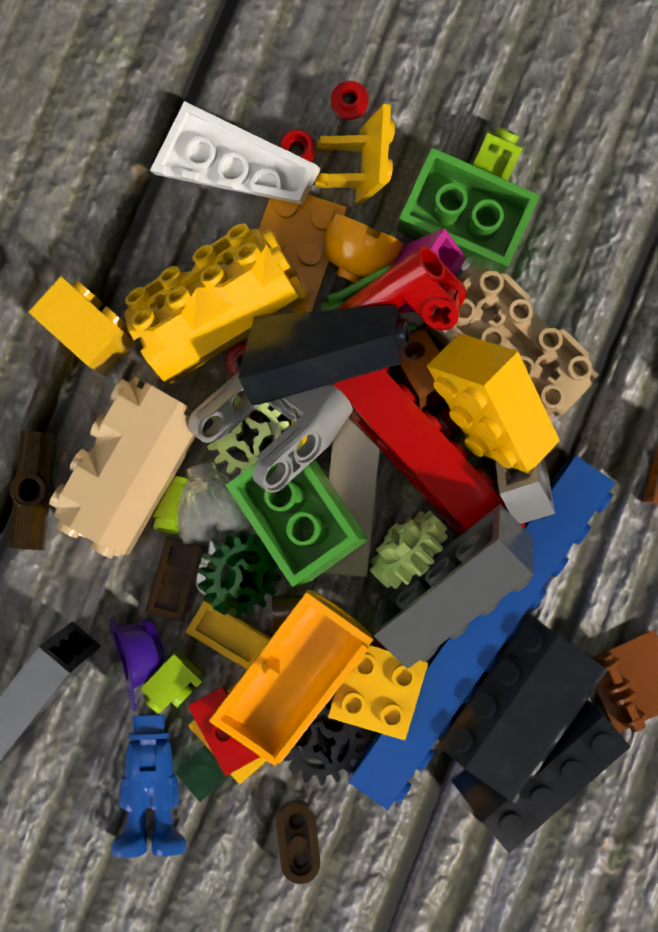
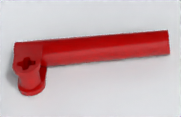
M421 246L336 309L396 304L397 308H400L408 303L428 326L436 330H448L457 324L460 316L459 307L464 303L467 293L462 281L456 278L442 263L436 252L427 246Z

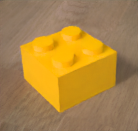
M60 277L28 312L87 366L104 377L135 344L127 336L129 333L127 324L107 306L100 312L98 309L103 303L78 280L70 285L63 277Z

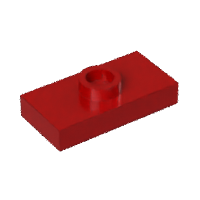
M222 685L190 703L188 708L224 775L227 776L261 756L209 722V719L228 696L225 686Z

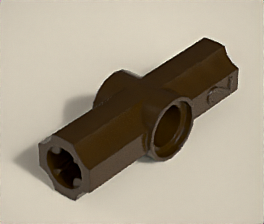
M21 431L16 477L10 487V494L13 499L8 546L10 548L45 550L49 503L55 492L52 479L57 434ZM35 480L40 486V494L36 500L31 501L26 495V487L31 481Z

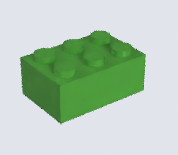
M431 147L401 213L397 231L418 240L445 228L466 256L465 262L470 264L475 262L479 267L485 264L491 271L504 273L512 260L540 195Z
M301 441L296 451L304 445V442ZM315 459L277 492H267L254 481L253 469L255 464L226 484V487L292 587L306 585L369 540ZM277 463L270 468L266 478L275 472Z

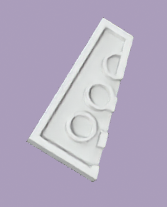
M184 101L150 171L158 176L303 205L320 168L310 161Z

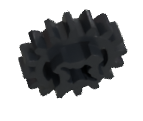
M328 704L324 706L283 760H292L289 769L293 775L302 769V778L306 783L311 780L313 775L317 776L320 785L325 784L326 776L332 775L333 779L339 782V771L344 769L352 773L354 770L350 760H361L363 757L360 751L356 749V746L365 744L363 735L356 733L362 728L344 722L338 723L337 720L330 723L321 719V715L328 716L331 705ZM316 727H319L322 734L324 733L326 736V753L322 746L318 744ZM346 744L342 753L337 757L341 745ZM314 758L322 761L323 764H314L306 760Z

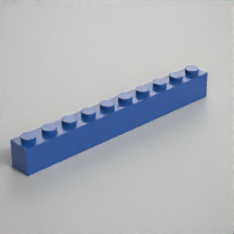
M577 455L567 458L550 483L555 514L525 523L524 529L533 537L534 575L531 581L518 592L512 590L500 599V603L490 614L486 616L480 614L472 620L456 639L448 638L438 646L434 655L427 660L428 666L406 740L376 732L362 752V759L357 760L352 766L354 771L352 773L348 772V783L386 810L391 807L394 801L397 804L402 802L411 787V783L408 782L416 769L422 771L428 765L434 754V751L431 750L432 746L439 736L443 738L456 718L453 716L461 704L466 705L479 687L476 683L484 671L488 673L501 654L498 651L507 639L511 641L521 627L523 621L520 619L529 607L535 609L546 594V590L543 588L551 575L557 577L564 569L569 560L565 555L573 543L579 545L591 529V526L587 523L596 511L601 513L610 503L613 494L609 491L614 486V481Z

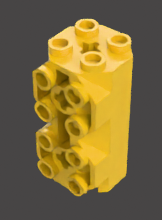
M245 223L237 224L225 236L211 245H204L196 250L192 256L195 266L191 272H182L179 267L171 266L165 269L151 283L144 287H138L128 294L125 303L129 307L124 313L128 331L133 340L140 339L144 347L140 352L164 382L169 381V383L177 381L248 337L254 317L285 314L304 302L303 299L309 296L298 278L299 275L289 258L283 255L277 240L268 227L260 231L259 229H249Z

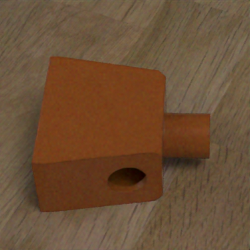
M420 329L414 333L409 331L410 341L408 346L403 347L401 364L395 365L393 368L401 383L414 394L415 400L413 402L424 413L442 405L446 400L435 390L433 385L435 380L427 367L440 352L427 331Z

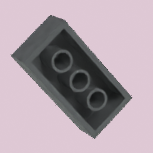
M501 504L443 548L441 552L433 556L435 562L429 565L430 568L420 577L417 574L413 575L409 584L406 585L402 581L397 589L393 588L383 596L373 636L407 669L419 660L421 662L427 661L434 655L440 644L448 638L456 639L472 620L480 614L482 616L490 614L498 606L500 599L512 590L514 592L522 590L531 581L534 575L533 537Z

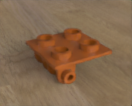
M650 630L592 657L593 660L608 670L595 689L612 726L618 733L629 728L631 732L641 731L646 728L644 721L658 715V637L654 630Z

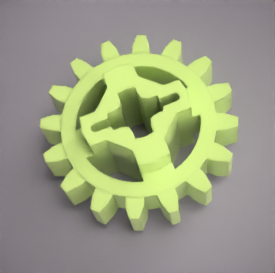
M239 395L234 397L235 405L241 401ZM261 404L254 411L265 415L271 422L260 424L252 420L251 415L244 419L253 432L259 431V436L253 439L254 453L245 441H239V437L244 435L245 425L243 420L232 429L231 433L207 446L208 450L219 451L220 453L214 460L215 463L219 465L227 461L229 464L226 472L229 474H233L237 467L241 468L242 473L255 464L266 440L274 436L277 439L282 434V431L290 427L288 421L278 422L277 419L282 413L276 409L271 412L269 404ZM240 449L244 451L249 462L236 460L228 453V450Z
M420 511L415 518L411 515L408 516L405 524L400 525L396 523L387 531L388 535L384 537L385 541L375 550L378 555L371 559L373 566L370 571L386 588L392 586L394 589H397L402 581L406 585L409 584L413 575L417 574L420 577L430 568L429 565L435 562L433 556L443 550L440 543L448 537L444 533L447 527L431 511H428L426 514Z

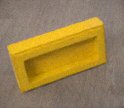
M203 601L185 631L246 670L271 639V636L243 619L234 618L228 613L226 615L219 613L205 601Z

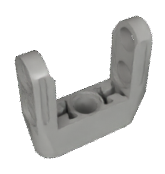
M239 372L192 412L188 428L202 442L209 443L221 440L260 406L251 405L245 391L241 401L237 405L232 406L234 397L237 393L244 390L238 379ZM329 384L267 402V404L294 422L258 456L253 469V479L267 492H277L285 487L331 444L352 413L353 408L350 401L334 385ZM215 416L213 425L203 432L204 423L210 417ZM307 436L304 445L296 451L301 440ZM277 463L275 472L266 478L270 468Z

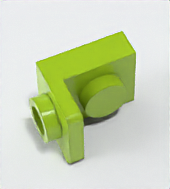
M498 127L496 132L488 130L473 166L508 181L523 149V144L517 142L519 135L503 127Z

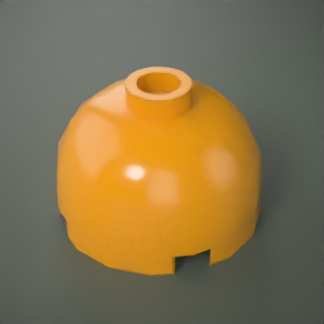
M333 213L324 236V251L329 261L339 267L336 275L355 283L360 280V277L365 278L385 266L391 267L397 260L404 245L403 242L383 232L380 233L363 223L338 213Z

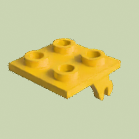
M383 104L359 129V135L320 136L316 147L320 150L362 152L360 173L342 174L321 173L318 174L314 181L315 186L321 188L356 189L355 204L363 205L389 183L392 176L393 162L391 159H388V151L395 133V122L390 120L391 105Z
M369 645L368 651L331 697L332 704L328 718L406 740L428 662H421L419 660L407 669L387 649Z

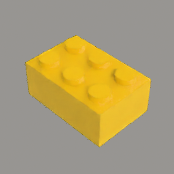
M459 333L427 365L435 380L433 383L435 390L446 400L451 410L449 415L461 428L466 437L465 445L473 454L479 457L487 456L496 460L507 469L513 467L529 474L560 441L518 351Z

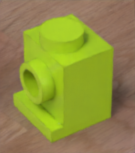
M178 650L140 689L146 694L143 697L144 701L151 709L160 714L170 703L177 708L193 691L188 684L191 682L197 688L206 678V675Z

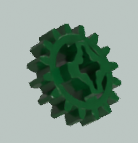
M243 530L240 531L238 536L228 532L225 537L226 543L222 544L215 540L212 543L216 551L213 554H203V558L208 561L207 567L198 568L197 572L205 576V580L198 584V588L206 593L203 600L213 606V609L223 615L228 613L234 618H239L243 611L251 616L254 615L255 604L263 608L266 606V601L263 598L266 594L275 595L276 591L271 587L272 581L281 579L280 575L274 573V568L278 567L258 535H252Z

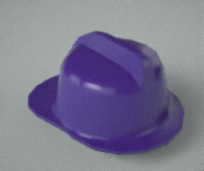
M111 618L109 619L110 632L123 665L132 711H136L134 689L150 679L162 666L164 659L163 645L154 624L150 621L117 626Z

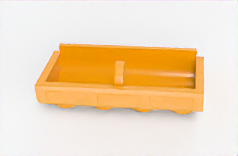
M307 590L209 719V722L272 765L280 764L368 651V646L373 641V637L359 621L332 601L313 590Z

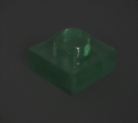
M205 745L175 771V774L199 802L205 799L231 775H224L215 756Z

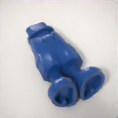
M165 714L133 715V732L128 733V739H133V741H129L127 746L125 773L119 786V807L128 811V819L123 833L115 837L111 843V855L113 857H138L148 851L145 822L146 808L148 807L152 808L154 813V827L151 839L152 854L156 856H175L186 852V840L181 833L175 830L171 818L170 809L179 805V784L173 771L171 745L169 740H166L170 736V731H165Z

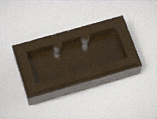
M166 536L145 612L180 622L185 621L205 546Z

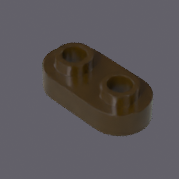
M292 800L280 808L276 821L282 872L289 881L296 884H305L312 881L320 870L321 858L316 815L308 803L301 800ZM293 814H300L304 822L300 825H293L289 818ZM300 853L308 857V861L302 865L294 861V857Z

